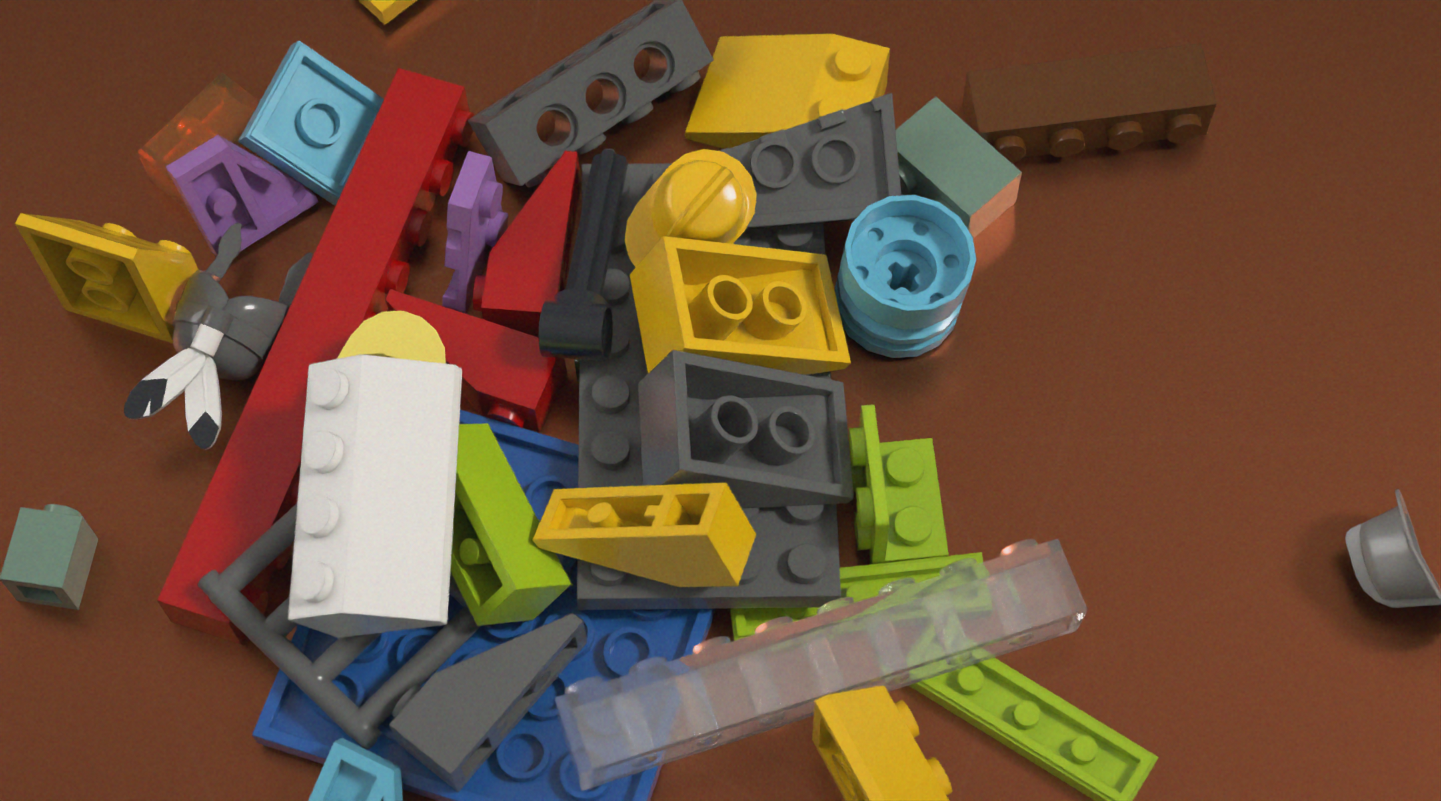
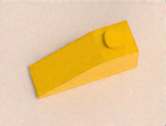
M727 483L569 488L553 490L533 541L538 548L677 587H724L739 585L756 537V532Z

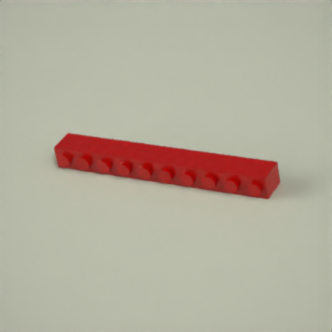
M401 68L397 69L157 599L171 622L242 645L246 635L211 602L210 598L198 587V582L212 570H216L221 574L298 503L309 364L337 359L349 337L363 321L381 312H387L388 307L385 299L389 290L404 292L410 274L408 261L415 245L423 246L427 240L432 223L430 211L437 195L444 196L447 193L453 177L454 165L452 160L458 146L465 147L468 144L473 133L468 120L475 116V114L469 110L464 86ZM293 543L240 591L263 615L268 603L267 585L274 569L281 570L285 566Z

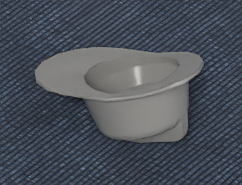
M1396 489L1395 494L1398 503L1396 507L1365 523L1352 527L1346 533L1345 542L1356 578L1368 595L1377 602L1392 608L1441 605V588L1422 556L1400 490Z

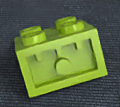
M861 406L859 427L849 428L853 491H856L857 512H854L857 550H869L870 564L949 556L933 439L926 438L879 443L875 406Z

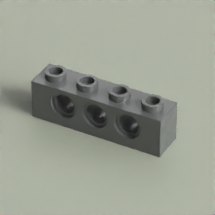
M654 0L470 118L468 122L487 155L492 157L493 165L501 179L520 186L525 184L527 187H532L542 183L565 151H577L578 155H582L598 147L606 139L603 132L620 121L622 124H629L642 118L653 109L651 101L667 90L670 93H677L688 88L699 80L700 74L698 70L714 59L682 0ZM644 49L650 58V68L648 73L642 79H639L634 71V60L637 54ZM594 80H597L602 86L603 98L599 106L591 110L586 103L585 94L588 86ZM550 111L555 119V130L548 140L542 142L537 134V122L543 113Z

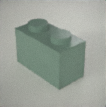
M936 96L896 129L901 194L917 195L940 202L961 218L973 239L1016 202L1022 172Z

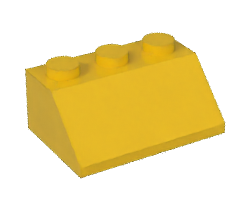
M884 685L827 694L815 700L812 741L845 801H949L947 795L952 793V787L943 767L935 757L928 760L925 759L914 739L920 735L912 712L903 700L894 703Z

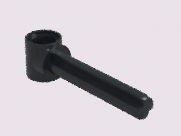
M604 149L602 154L593 157L566 289L558 292L553 301L546 300L541 310L539 349L542 357L607 361L613 337V314L610 304L607 303L602 295L628 168L626 157L616 154L613 149Z

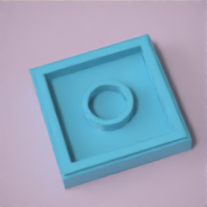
M298 40L288 49L238 142L336 206L384 98Z

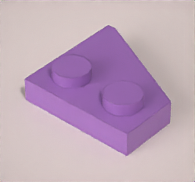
M216 135L166 166L170 177L206 243L216 257L221 238L233 224H242L240 249L242 251L318 203L316 196L309 188L220 135Z
M470 151L466 155L448 202V237L445 248L444 267L455 269L449 287L443 295L442 304L444 307L467 314L473 299L475 278L477 275H482L491 248L495 246L508 227V213L503 212L501 206L503 186L502 183L496 181L492 157Z

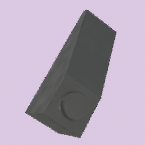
M571 613L434 673L423 687L419 685L413 686L396 704L392 714L395 719L389 724L398 744L459 792L587 643L583 621Z

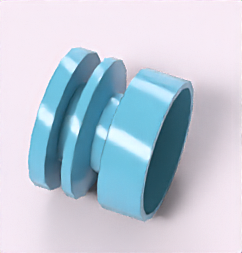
M917 195L889 196L867 206L851 224L834 288L842 325L850 338L870 352L891 358L919 356L938 347L955 327L976 263L973 237L961 218L940 202Z

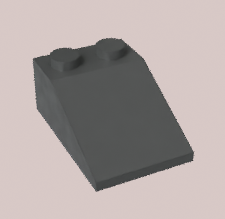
M672 350L638 383L643 486L727 483L741 508L844 504L854 499L843 382Z

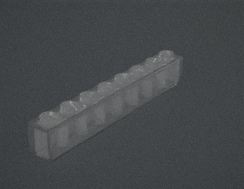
M1035 539L1022 540L1006 547L1001 551V557L979 564H977L974 558L962 559L944 567L939 572L940 576L919 583H916L912 577L902 578L882 587L878 591L879 595L856 603L852 597L839 598L821 606L815 616L793 622L791 617H779L758 626L754 631L755 635L730 642L729 637L725 636L712 638L695 646L692 649L691 655L667 662L666 657H653L633 665L629 669L628 675L604 682L602 677H590L571 684L565 689V695L555 698L557 719L580 790L583 791L814 716L815 700L827 694L882 685L889 692L1077 631L1088 609L1059 540L1055 539L1039 545Z

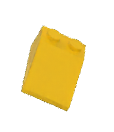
M836 34L720 37L713 55L714 60L710 63L687 125L685 139L722 149L732 148L759 139L761 136L782 129L786 130L816 120L818 117L842 109L845 110L883 96L887 87L890 48Z
M20 213L15 225L65 310L173 343L174 326L172 324L177 303L181 299L189 278L194 272L199 270L192 254L186 248L168 240H160L156 244L136 238L129 230L112 223H105L103 227L81 220Z
M663 236L630 274L648 373L672 350L803 375L842 370L851 364L827 255Z

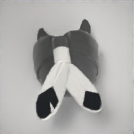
M240 223L233 224L228 228L220 240L216 259L207 270L202 271L199 269L194 272L184 288L181 299L177 303L172 324L174 326L173 346L178 354L156 368L131 390L123 410L125 416L129 419L139 420L151 417L185 391L188 432L195 444L205 450L214 445L221 430L222 410L218 378L231 381L247 380L253 377L260 367H263L313 257L311 252L306 253L297 263L292 265L285 278L279 302L253 296H239L229 299L219 282L227 272L232 261L239 255L242 241V224Z

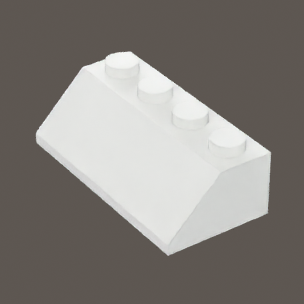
M364 354L309 364L288 620L337 638L447 624L462 368L452 364Z

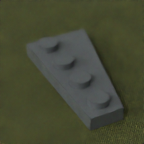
M892 93L871 99L869 102L845 110L842 109L818 117L816 120L786 130L782 129L761 136L759 139L732 148L720 150L740 161L752 176L757 197L755 214L746 230L854 221L867 206L889 196H901ZM666 169L652 173V184L658 180Z

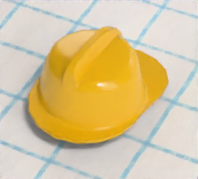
M702 149L684 154L665 170L636 204L628 218L625 244L630 261L637 267L663 236L734 244L746 230L755 214L757 194L752 176L740 161L722 151Z

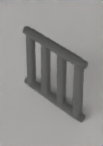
M296 503L221 574L216 570L210 571L199 580L198 587L218 609L349 737L353 738L362 748L368 750L375 745L377 739L382 734L378 727L393 713L401 697L413 686H421L481 626H477L450 572L449 594L463 608L371 698L358 708L332 681L382 633L338 638L312 663L286 637L298 625V623L288 620L290 596L266 618L240 592L295 541L298 504ZM490 624V625H484V626H485L487 629H490V628H492V627H493L494 625H496V624Z

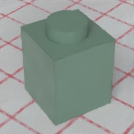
M58 504L45 505L44 510L20 507L0 580L17 601L79 610L98 538L82 514L73 508Z

